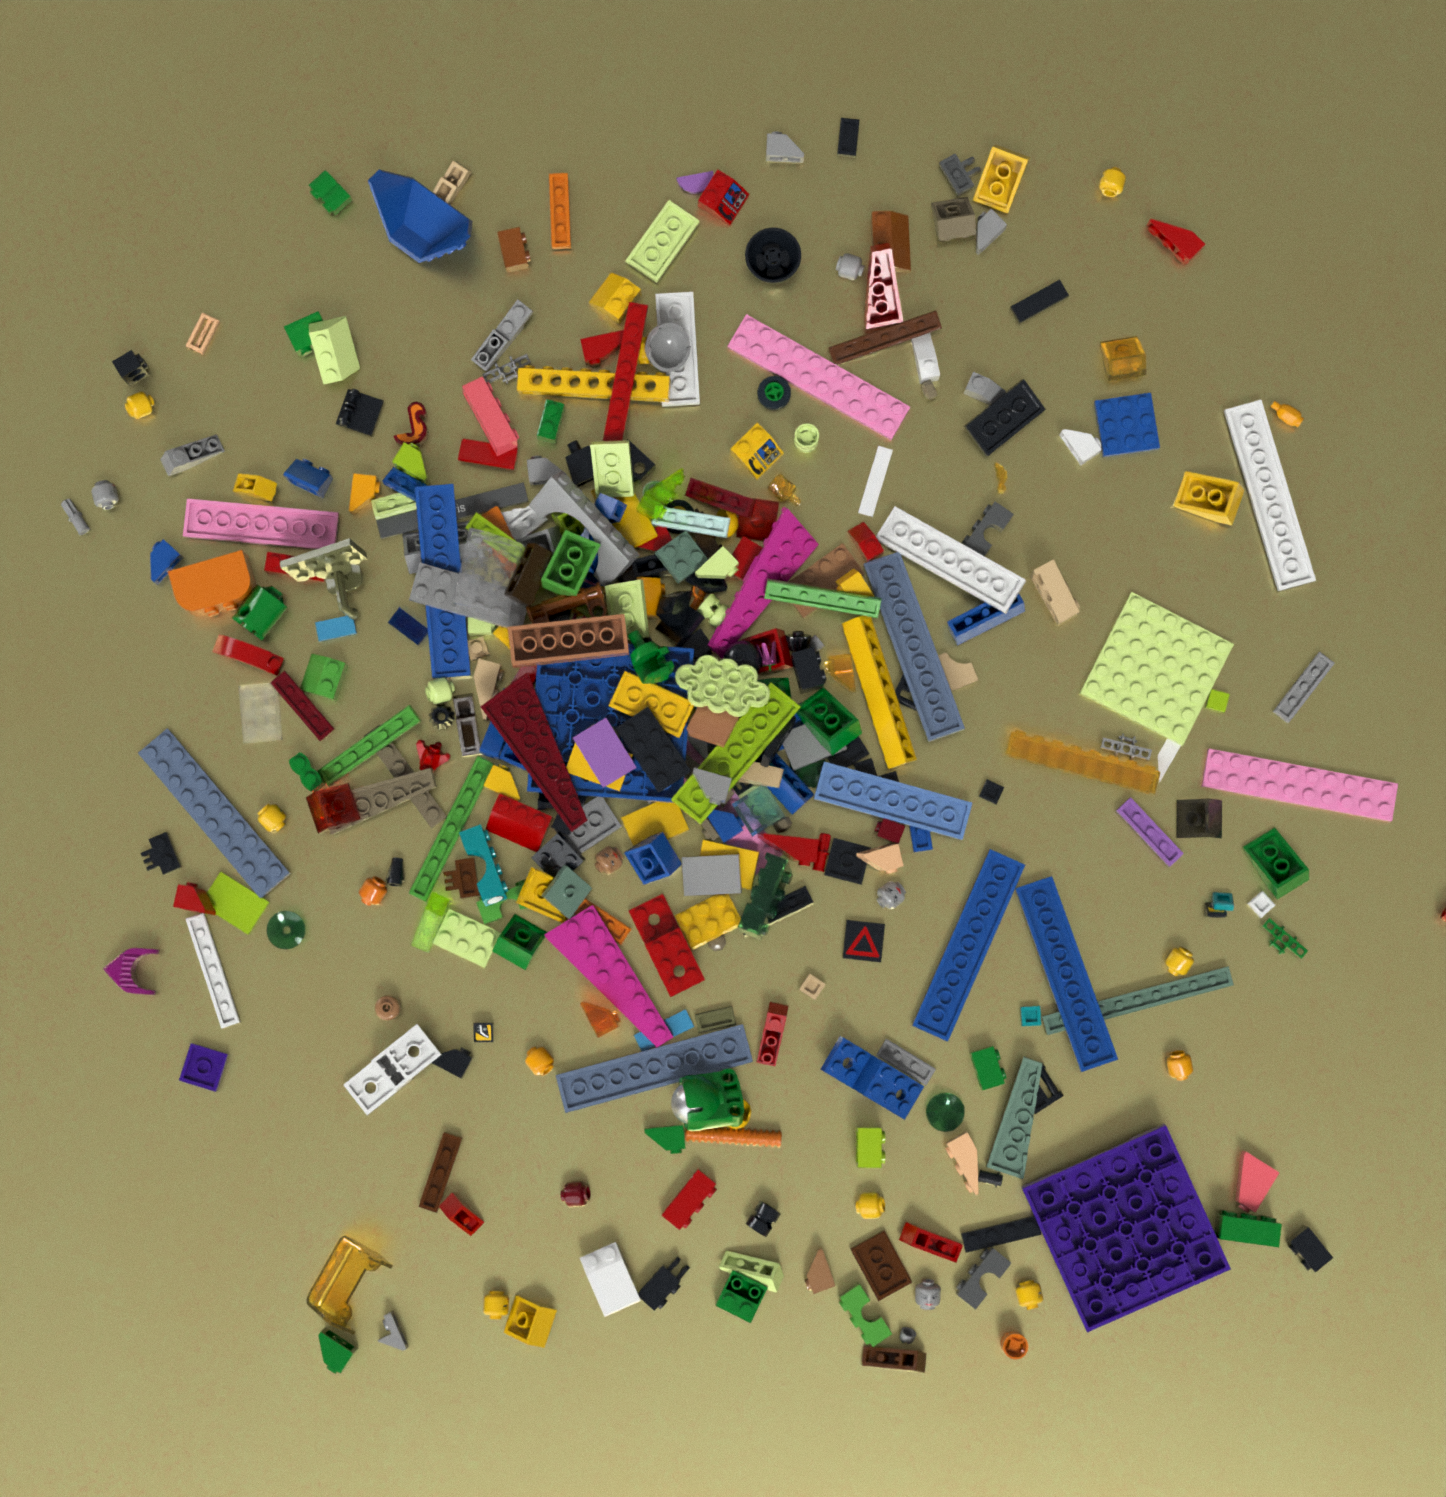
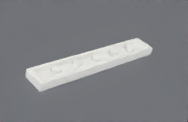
M200 913L186 918L221 1029L240 1023L241 1021L206 914Z

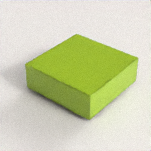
M1211 689L1205 708L1225 713L1230 694Z

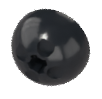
M774 227L766 228L757 232L749 240L745 250L746 264L750 272L760 281L770 284L781 283L791 278L798 270L801 262V248L796 238L788 231Z

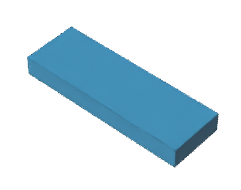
M686 1009L664 1020L673 1037L694 1027ZM642 1032L634 1035L641 1051L655 1047Z

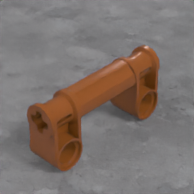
M600 582L588 588H580L577 596L559 595L543 600L540 604L531 607L526 606L532 624L551 622L550 616L585 604L591 617H596L594 609L597 606L603 608L602 616H608L607 605Z

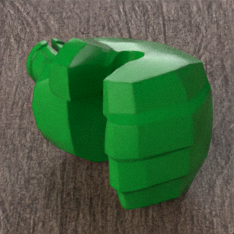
M639 630L631 632L628 638L635 650L630 654V659L642 684H655L667 680L674 670L672 660L669 662L665 660V655L669 652L668 647L659 646L654 641L645 643Z

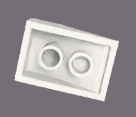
M616 1242L580 1258L605 1317L641 1301L622 1252Z

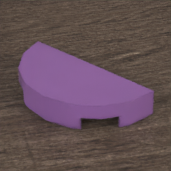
M713 171L677 177L676 179L684 191L690 194H700L704 192L712 179Z

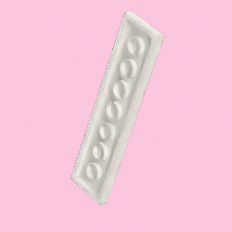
M896 506L876 535L880 543L899 552L906 558L1005 614L1026 582L1024 578Z

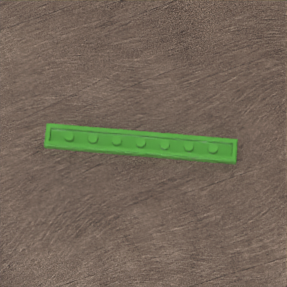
M477 756L409 894L427 902L460 836L459 832L463 830L484 788V783L492 766L495 765L494 763Z

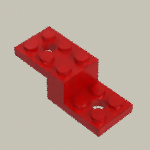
M663 894L629 910L670 997L705 981ZM657 914L660 921L657 925L649 923L650 915ZM678 965L683 966L685 969V974L682 977H677L674 974V968Z

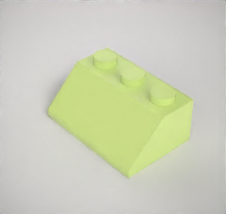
M346 316L309 324V335L323 384L342 381L360 369Z

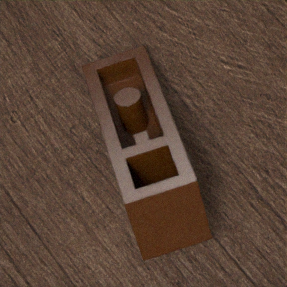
M864 1346L862 1366L925 1373L927 1353L915 1350Z

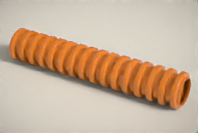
M718 1127L694 1132L687 1131L686 1129L685 1133L686 1142L698 1140L699 1143L701 1141H704V1143H707V1141H710V1143L716 1142V1144L728 1142L729 1145L731 1143H735V1145L737 1143H741V1145L747 1144V1146L759 1144L760 1147L762 1145H765V1147L771 1145V1147L777 1146V1148H780L782 1139L781 1130H778V1132H775V1130L771 1132L769 1129L757 1131L755 1128L754 1130L750 1128L748 1130H744V1128L740 1130Z

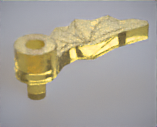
M994 463L996 477L999 480L997 492L1004 494L1006 490L1004 484L1008 478L1006 476L1007 472L1003 466Z

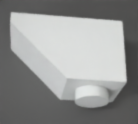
M1067 429L1062 430L1059 434L1080 466L1098 455L1102 450V445L1098 438H1093L1091 434Z

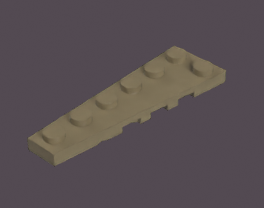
M433 769L421 770L323 797L322 802L330 835L337 834L436 788Z

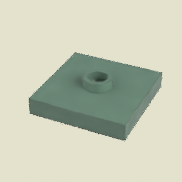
M563 865L541 896L566 918L570 919L592 887L568 866Z

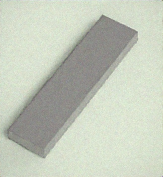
M1318 652L1273 710V713L1288 724L1335 663L1321 652Z

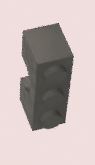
M996 501L992 506L988 504L983 511L985 516L982 521L979 519L972 527L974 530L972 535H966L961 543L984 557L992 544L985 540L984 531L988 528H994L1002 532L1014 515Z
M992 1247L990 1249L986 1248L982 1252L980 1262L977 1265L973 1264L968 1271L970 1275L967 1279H962L956 1286V1294L975 1310L988 1295L980 1287L979 1281L981 1276L985 1273H993L998 1278H1001L1011 1265L1008 1259Z

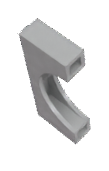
M563 471L553 475L529 504L541 519L552 512H562L573 516L587 528L594 541L601 544L598 550L597 569L593 575L604 587L616 583L639 556L634 547L628 543L622 534L616 530Z

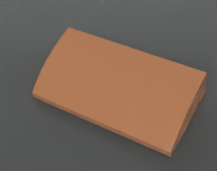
M707 706L697 707L686 729L690 737L724 748L739 717H734L727 711L714 713Z

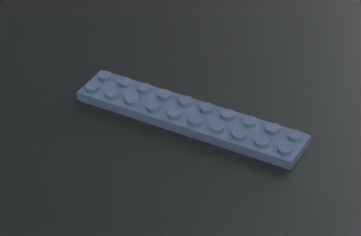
M896 552L864 563L863 566L874 596L881 598L880 612L928 742L965 730L901 554Z
M168 728L138 752L141 758L259 898H263L291 874Z
M741 1024L555 1076L565 1113L674 1084L679 1082V1078L685 1075L718 1072L751 1063L753 1059L744 1026Z

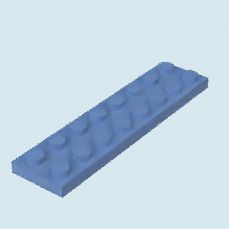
M823 762L814 795L815 800L963 840L972 807V802L828 762Z

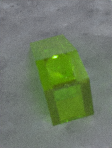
M432 892L411 946L427 953L430 952L432 943L451 905V899Z

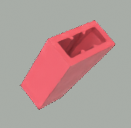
M1242 1151L1240 1154L1235 1201L1239 1203L1238 1207L1243 1211L1256 1213L1279 1172L1246 1151Z

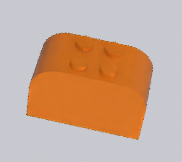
M243 550L168 571L176 601L182 608L195 616L208 615L213 617L226 609L227 611L237 610L238 606L242 605L256 586L249 556Z

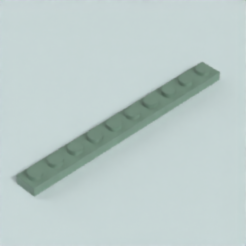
M1229 966L1097 1002L1102 1016L1106 1020L1233 986L1234 983ZM1059 1012L1041 1016L1046 1035L1065 1031Z

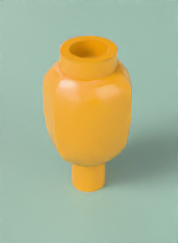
M1274 401L1271 405V408L1277 411L1278 418L1289 426H1296L1298 428L1304 420L1301 412L1288 404L1280 405Z

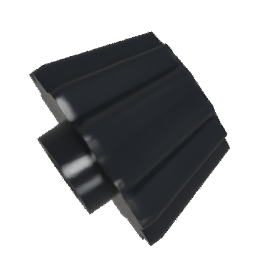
M793 631V634L785 635L789 651L797 652L808 649L811 635L804 634V631Z
M437 704L429 713V722L439 730L442 728L447 729L448 726H452V721L455 720L453 717L454 712L451 711L450 706ZM440 714H445L444 720H439Z

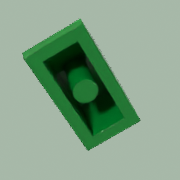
M683 1125L644 1129L647 1136L664 1150H670V1154L682 1153V1149H686Z

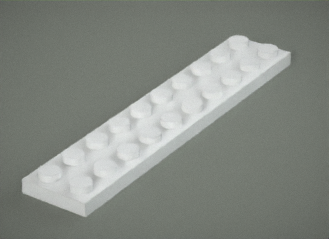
M1262 400L1225 409L1226 421L1277 590L1282 591L1316 581Z

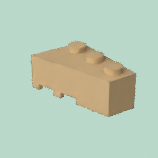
M1054 559L1033 570L1029 577L1057 626L1080 612V606L1077 600L1073 599L1070 588L1064 581Z

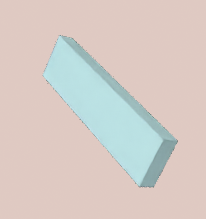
M655 505L652 525L727 538L731 519Z

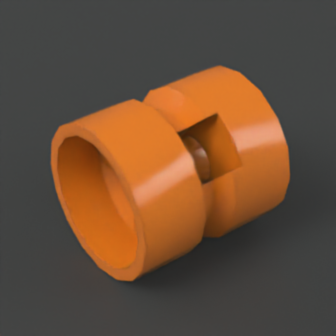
M1012 1330L1003 1334L1000 1341L1003 1352L1011 1359L1017 1360L1024 1357L1028 1351V1342L1021 1333Z

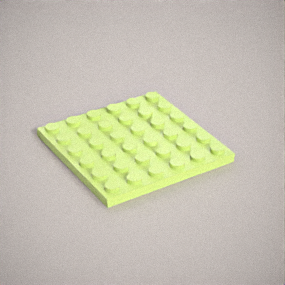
M1131 592L1079 694L1183 746L1234 644Z

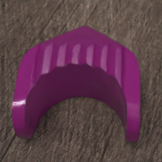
M144 948L127 949L104 966L103 970L127 993L156 995V990H149L140 985L136 977V967L143 957L150 954H159L160 950Z

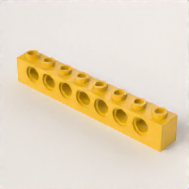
M525 365L524 368H518L517 391L519 394L611 399L613 388H609L608 384L615 379V373H610L609 370L591 372V369L585 368L580 369V371H573L572 368L563 367L561 370H554L553 367L549 366L535 369V366ZM637 372L634 380L637 386L632 391L631 400L670 402V376H667L666 373L648 375L647 372ZM541 376L542 382L534 384L533 380L535 377ZM556 377H560V384L553 385L552 380ZM573 379H580L579 385L571 386ZM593 379L599 380V384L596 387H590L589 384ZM653 382L656 384V387L651 391L647 390V384Z

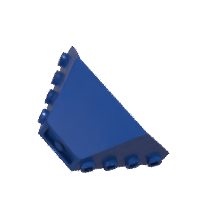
M379 169L368 180L389 242L418 263L430 262L435 257L440 258L445 253L451 254L456 249L459 251L467 245L466 241L471 237L473 221L413 177Z

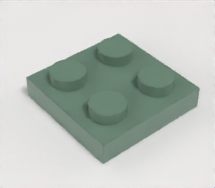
M684 531L655 553L678 584L696 572L708 560L687 531Z

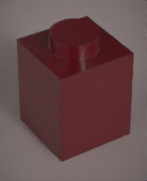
M883 818L882 822L878 821L874 831L877 832V838L899 844L905 826Z

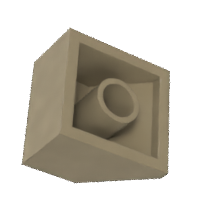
M968 197L931 203L935 230L939 241H949L953 238H967L971 235H976L975 213Z

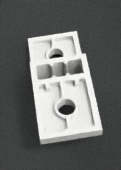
M416 1024L372 1059L371 1063L347 1081L344 1087L366 1115H369L442 1054L422 1028ZM411 1046L419 1048V1055L417 1057L410 1056L409 1048ZM373 1082L376 1085L374 1093L366 1091L367 1083Z

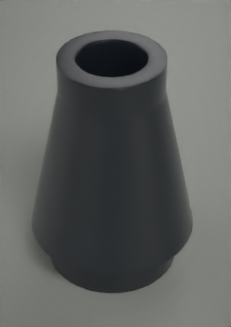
M392 858L385 879L387 880V885L402 887L404 882V859Z

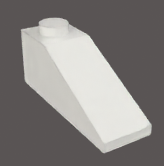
M930 333L911 339L920 384L931 380V382L938 381L940 371Z

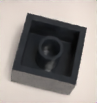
M814 647L793 652L791 660L800 694L823 688L827 679L824 669L820 670L819 667L821 664L819 651L815 652Z

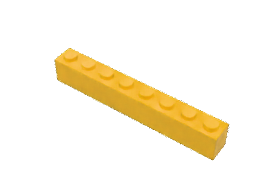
M858 616L842 623L888 769L916 761L917 758L872 618L869 616Z

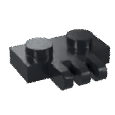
M168 832L150 838L149 842L152 848L140 853L141 857L150 856L143 860L144 864L153 863L146 867L147 871L160 867L162 874L166 875L182 868Z

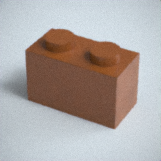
M520 227L498 231L506 272L529 268L528 262L531 261L529 250L525 251L524 244L527 243L525 232L521 233Z

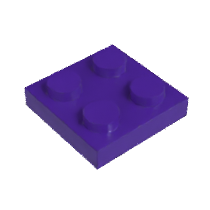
M191 1043L179 1081L217 1092L229 1054Z

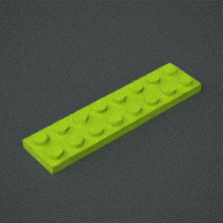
M773 683L767 686L770 690L768 703L759 708L750 706L748 713L737 721L724 748L716 746L698 767V769L732 778L729 791L800 709L796 702ZM693 774L671 799L672 802L700 825L718 806L710 803L709 799L705 798Z

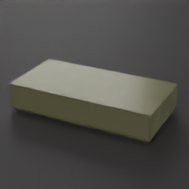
M732 1006L695 1014L699 1033L736 1025Z

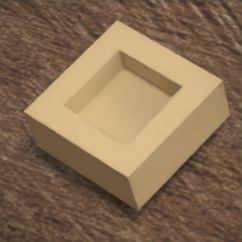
M483 636L468 641L471 661L490 655Z
M809 973L799 990L816 1000L826 984Z

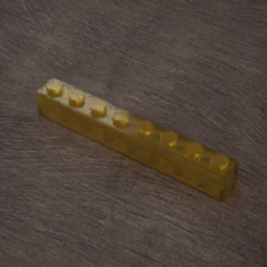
M1019 730L1009 734L1004 753L1006 757L1148 795H1154L1156 792L1160 771H1156L1154 766H1137L1138 763L1135 761L1126 760V762L1119 761V757L1113 755L1104 757L1100 756L1098 751H1081L1082 747L1075 745L1066 747L1063 746V742L1052 740L1051 743L1044 741L1045 738L1042 736L1034 735L1029 737L1026 736V732Z

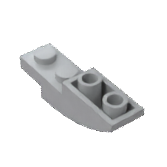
M517 299L471 360L487 371L516 339L534 311Z

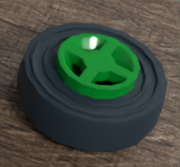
M769 376L759 384L757 390L758 400L766 409L779 410L788 404L791 397V388L783 378Z

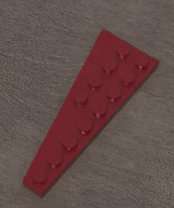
M525 673L480 707L570 831L573 832L588 820L530 676Z

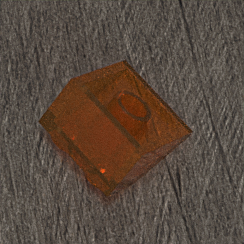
M585 1001L580 1003L598 1038L620 1027L618 1023L621 1020L616 1011L612 1012L611 1009Z

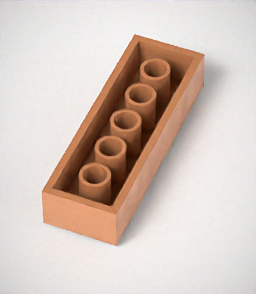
M625 614L508 627L513 668L629 655Z

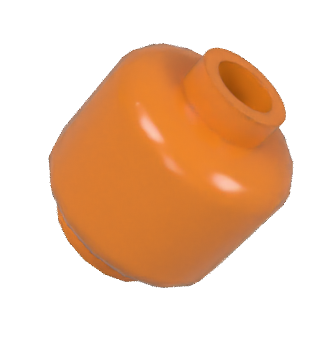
M377 876L367 878L359 890V895L362 897L361 901L368 906L380 904L388 891L386 882Z

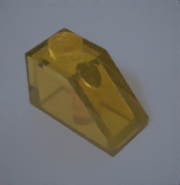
M851 654L828 656V661L825 662L826 673H829L830 678L848 692L855 694L856 686Z

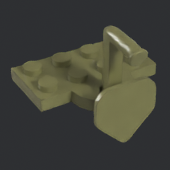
M350 538L280 561L281 569L298 582L307 581L314 576L326 579L327 590L332 595L337 596L339 610L350 619L358 617V610L348 606L346 592L354 590L361 585L363 580L361 567L357 564L367 559V553Z

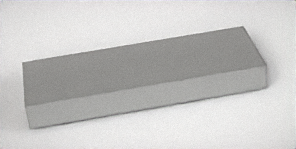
M885 1039L876 1054L924 1085H927L936 1070L888 1039Z

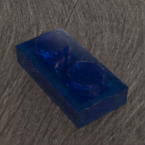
M400 607L388 621L391 626L418 646L428 635V628Z

